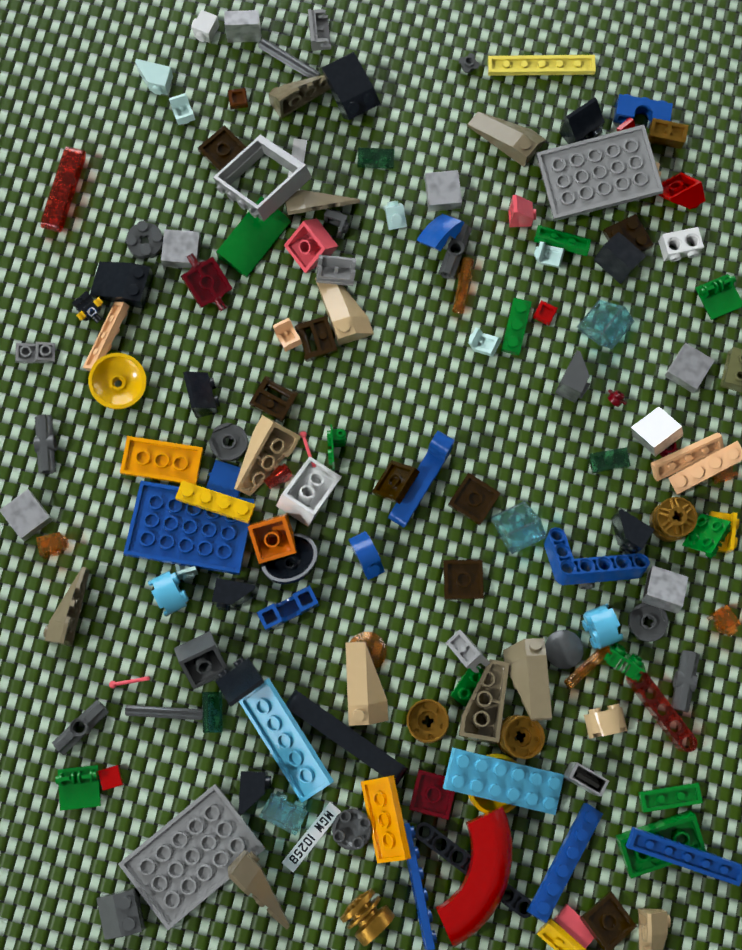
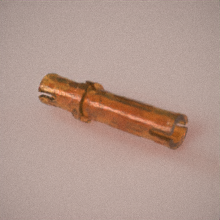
M464 257L462 259L461 271L457 276L459 281L452 309L457 314L464 313L469 282L472 281L473 277L471 275L474 263L472 258Z

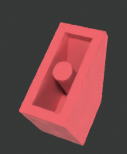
M513 195L508 210L509 227H531L533 220H536V209H533V202L518 195Z

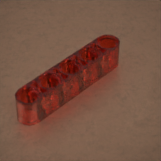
M65 147L42 215V229L62 232L85 163V150Z
M640 671L639 673L642 676L639 683L626 676L629 686L675 747L681 752L694 751L698 745L696 737L646 672ZM647 688L651 689L653 692V697L651 699H648L645 696V690ZM659 705H663L665 708L663 716L657 711ZM672 721L677 723L678 728L676 732L670 729ZM685 737L690 741V746L687 749L682 745Z

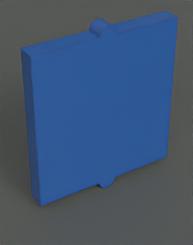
M215 460L212 472L209 473L210 478L206 488L225 495L239 497L240 491L234 489L241 467Z

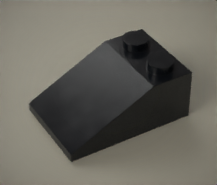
M354 52L321 68L343 119L350 120L381 104L370 79Z
M100 261L90 296L93 298L99 297L110 302H125L129 306L144 309L154 275L148 266L135 263Z
M243 656L233 663L234 667L230 670L225 668L217 674L216 683L230 707L264 683L262 675L248 656L245 659Z

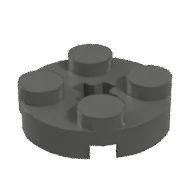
M140 221L128 231L126 243L129 251L136 258H153L162 251L163 236L161 230L156 225ZM148 237L149 243L141 244V239Z
M223 423L213 430L209 444L217 458L224 462H230L241 458L246 453L248 438L240 426L233 423ZM226 438L234 439L232 446L229 447L223 444L226 442Z
M641 603L635 606L628 614V627L637 640L653 642L665 634L668 627V617L664 609ZM645 617L653 620L650 628L643 624Z

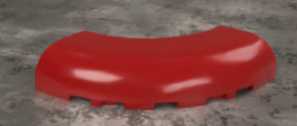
M503 805L465 822L471 841V861L467 874L460 888L448 900L436 907L453 948L469 939L489 920L502 900L507 888L512 866L513 845L511 830Z

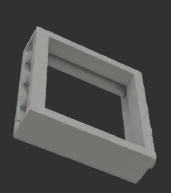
M259 135L213 177L217 184L216 188L221 194L225 193L232 202L236 201L243 210L247 209L254 218L258 217L263 221L312 178L304 163L262 135ZM266 154L291 171L292 174L257 205L230 185Z

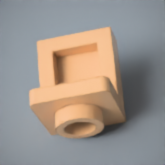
M290 318L273 325L277 339L285 352L302 344Z

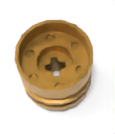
M671 497L654 508L650 515L649 524L651 528L655 529L653 534L657 538L666 542H674L693 531L697 524L698 516L695 507L690 501L681 497ZM678 516L679 519L673 520L672 517Z
M423 699L416 702L409 709L407 727L416 740L422 743H434L446 735L449 728V716L446 709L439 702L432 699ZM425 717L434 720V723H431L429 728H427L426 724H423V721L426 720Z
M522 715L508 716L502 720L499 743H497L502 752L508 756L521 759L533 758L540 753L544 746L545 734L538 721H531L530 717ZM517 733H521L519 740L514 738L517 736Z
M372 888L357 896L340 917L343 923L352 918L347 925L348 929L356 925L359 926L355 937L363 946L372 942L395 918V914L387 905L379 909L376 908L381 900L379 896L370 901L375 894Z

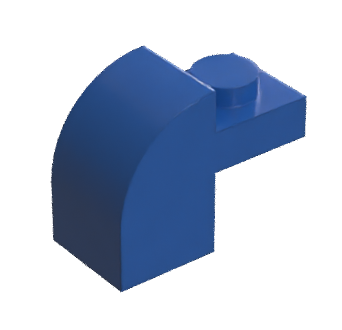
M366 531L348 539L367 580L385 572L380 556Z

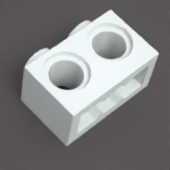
M698 227L662 234L658 241L664 261L670 260L675 262L683 257L694 258L704 248ZM687 242H691L694 246H689ZM669 245L674 246L676 250H672Z

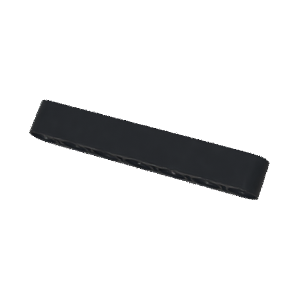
M294 690L285 703L291 712L383 777L394 775L396 786L407 772L408 768L297 690Z
M418 823L415 827L416 837L466 875L471 855L429 823ZM422 826H427L430 830L429 835L426 837L419 836L418 831ZM443 838L446 841V846L441 850L436 849V840ZM455 851L462 853V859L459 862L452 861V854ZM507 884L506 889L512 891V896L508 900L502 898L500 902L523 918L530 917L531 914L527 911H519V905L521 902H528L530 906L531 901L510 884Z

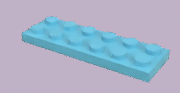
M269 678L239 701L301 803L334 782Z
M452 747L443 789L556 815L564 775Z

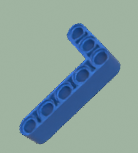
M439 430L436 432L429 444L427 454L417 468L420 473L402 502L395 504L388 519L405 528L452 451L454 439Z
M558 527L549 530L544 542L554 578L561 585L638 579L644 575L650 564L649 558L641 553L574 559L566 534Z

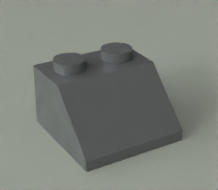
M577 350L555 391L556 394L574 403L578 398L582 399L590 383H587L590 376L580 351Z
M210 631L174 648L178 662L193 689L217 679V674L225 668L229 670Z
M136 888L96 898L105 940L132 935L146 929L140 898Z

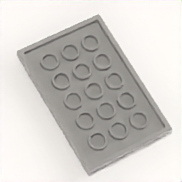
M645 125L536 153L554 221L663 194L662 183Z
M214 784L118 865L165 928L169 930L230 879L228 877V866L245 849L249 853L253 851L256 855H259L266 848L241 815L238 814V811L217 784Z

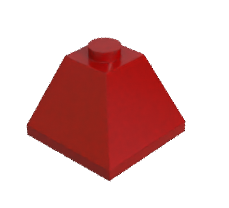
M682 172L662 182L663 194H659V196L688 209H694L706 201L702 182Z

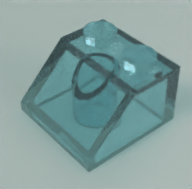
M598 300L577 328L598 345L613 349L635 321L625 306Z
M525 501L491 517L504 545L511 554L546 538L541 519Z
M277 791L276 794L272 792L259 817L296 836L308 813V810L305 809L306 805L297 800L294 803L287 800L288 796L280 791Z

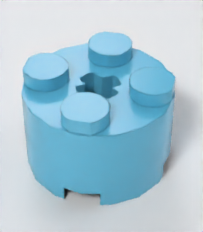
M167 571L148 581L149 586L153 585L155 588L151 592L160 609L164 607L166 610L163 612L165 616L186 607V602L189 601L185 590L181 591L178 586L180 580L176 572L171 573Z
M608 604L585 612L583 615L584 620L581 621L584 630L590 633V643L594 649H601L623 640V634H619L617 630L620 623L613 609H608Z

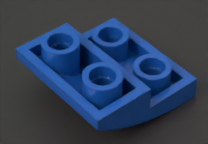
M441 214L426 226L417 238V241L441 251L449 237L455 239L461 232L465 222Z

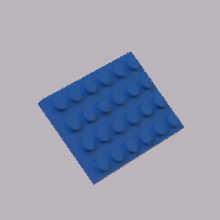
M147 481L140 482L123 553L124 556L189 567L196 566V568L240 575L249 533L248 526L251 520L247 524L177 501L175 499L179 489L177 486ZM231 496L255 504L254 499Z

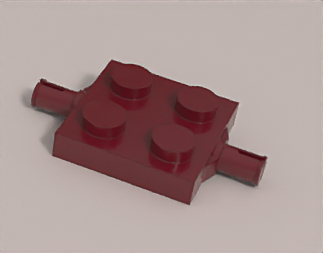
M193 253L188 255L187 258L192 267L180 277L200 308L215 302L220 312L227 307L221 298L233 288L214 257L198 262Z

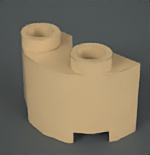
M619 704L610 705L608 710L601 711L600 708L588 710L589 714L584 715L589 739L628 731L623 709Z

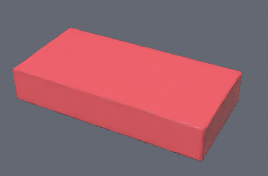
M565 904L553 920L586 949L594 940V937L584 925L580 916L568 904Z

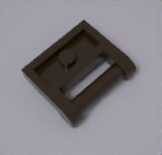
M327 316L295 326V330L302 341L306 362L338 352ZM307 329H311L317 347L316 351L312 352L306 334Z
M265 376L249 405L283 423L297 400L299 393L296 391L292 392L271 381L270 377ZM269 387L289 399L286 402L265 391V389Z

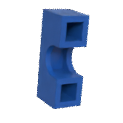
M619 94L615 105L613 122L622 124L629 117L633 119L636 114L645 115L649 120V126L653 118L670 121L673 103H668L664 100H650L647 97L639 98L629 94Z
M309 585L292 594L288 599L272 604L256 613L265 631L268 632L319 606V603Z

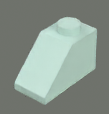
M136 59L137 70L149 90L157 95H168L173 79L171 67Z

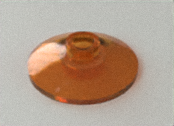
M361 632L351 639L350 642H366L367 647L371 649L370 655L375 669L383 664L387 650L383 639L379 635L372 632Z

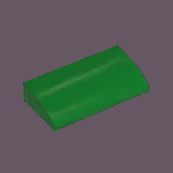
M260 197L255 204L258 205L264 198ZM278 209L265 221L258 217L254 218L248 212L216 251L217 257L247 278L290 225L291 221Z
M691 810L638 827V829L706 852L696 815ZM631 830L615 835L621 856L631 879L672 865V863L628 849L626 843Z

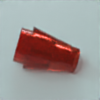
M284 463L279 465L264 479V482L269 489H272L290 481L293 474Z

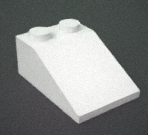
M309 457L283 491L276 506L309 527L342 476ZM311 462L316 464V467H312Z

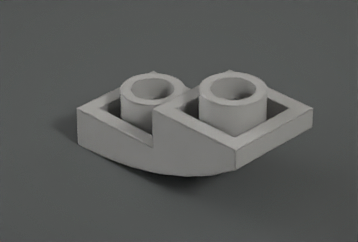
M16 343L15 363L55 362V343Z

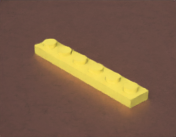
M595 55L488 56V76L595 75L596 72Z

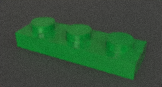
M540 225L537 227L533 241L539 244L541 241L546 245L564 248L565 251L583 256L588 255L591 239Z
M513 298L501 352L519 356L531 301Z
M699 783L638 792L643 813L703 803Z

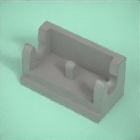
M308 9L312 51L331 49L328 15H324L326 14L324 9Z
M319 255L316 282L353 286L356 273V258Z
M458 630L446 642L467 669L470 668L473 672L478 673V664L482 663L486 667L490 664L488 659L461 630Z

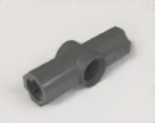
M467 224L462 226L461 232L455 239L451 238L445 257L438 272L443 278L453 279L472 231V228ZM457 249L459 253H453L451 250Z
M38 415L35 417L36 437H34L38 473L53 474L56 472L55 452L57 451V442L53 433V419L51 415Z
M682 650L679 668L675 672L673 679L674 693L670 709L689 712L692 692L695 691L698 681L696 672L700 654Z
M96 700L78 718L74 719L70 726L52 744L58 752L65 755L84 736H87L91 729L109 711L99 700ZM79 722H83L85 725L82 733H79L76 729Z

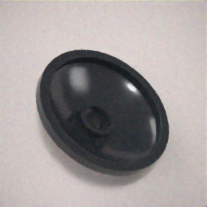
M293 533L297 553L261 563L265 576L278 584L295 583L308 576L318 561V549L311 538L303 534Z

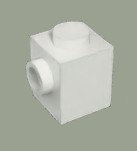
M201 10L197 19L195 18L192 22L191 28L193 29L194 37L201 42L211 43L219 28L218 16Z

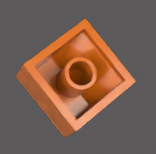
M288 513L252 523L248 526L259 564L297 553Z

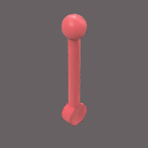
M301 431L299 435L303 439L308 457H312L306 439L307 433ZM311 462L312 467H316V464Z
M150 676L119 682L111 681L109 687L114 689L119 685L149 681Z

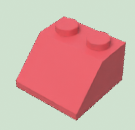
M317 218L304 220L284 244L304 273H308L317 267L319 255L331 256L338 248L337 243Z

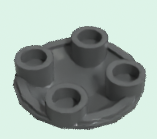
M559 630L547 638L545 643L547 659L553 666L560 669H569L581 661L583 644L575 633L569 630Z
M358 809L343 810L333 821V839L344 849H361L368 843L371 837L372 825L370 819Z

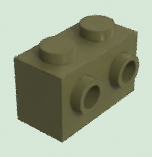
M732 347L727 353L720 387L741 393L742 349Z

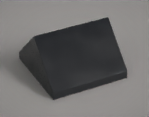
M618 232L603 245L594 261L617 282L622 284L644 260L646 255Z

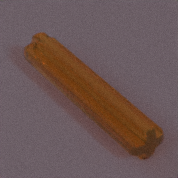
M610 647L598 648L564 680L565 685L569 689L576 686L603 660L607 652H611Z

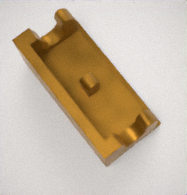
M653 118L649 126V142L681 149L686 142L689 125Z

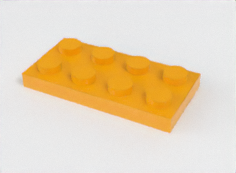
M127 436L120 474L180 484L182 481L197 485L203 447Z
M394 775L362 781L361 787L367 816L372 825L371 835L377 864L411 859Z

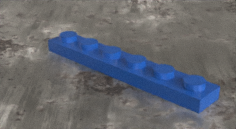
M583 803L527 909L528 913L543 923H547L603 813L588 803Z
M404 822L411 859L406 861L424 949L435 950L434 943H437L435 930L431 931L430 922H433L431 910L427 909L426 901H428L427 890L422 887L421 880H424L422 867H418L417 859H420L418 847H414L413 838H416L413 826H410L409 822Z
M635 827L631 829L626 843L628 849L740 886L742 881V864Z

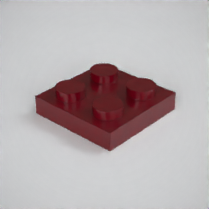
M418 769L409 810L449 820L455 792L443 789L445 776Z

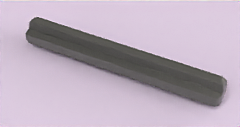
M262 38L259 41L258 47L307 78L320 76V72L266 39Z
M126 705L125 715L203 720L204 710Z

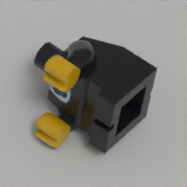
M86 291L72 302L74 308L79 312L76 316L80 321H90L93 319L97 324L102 320L99 313L103 301L99 297L94 300Z

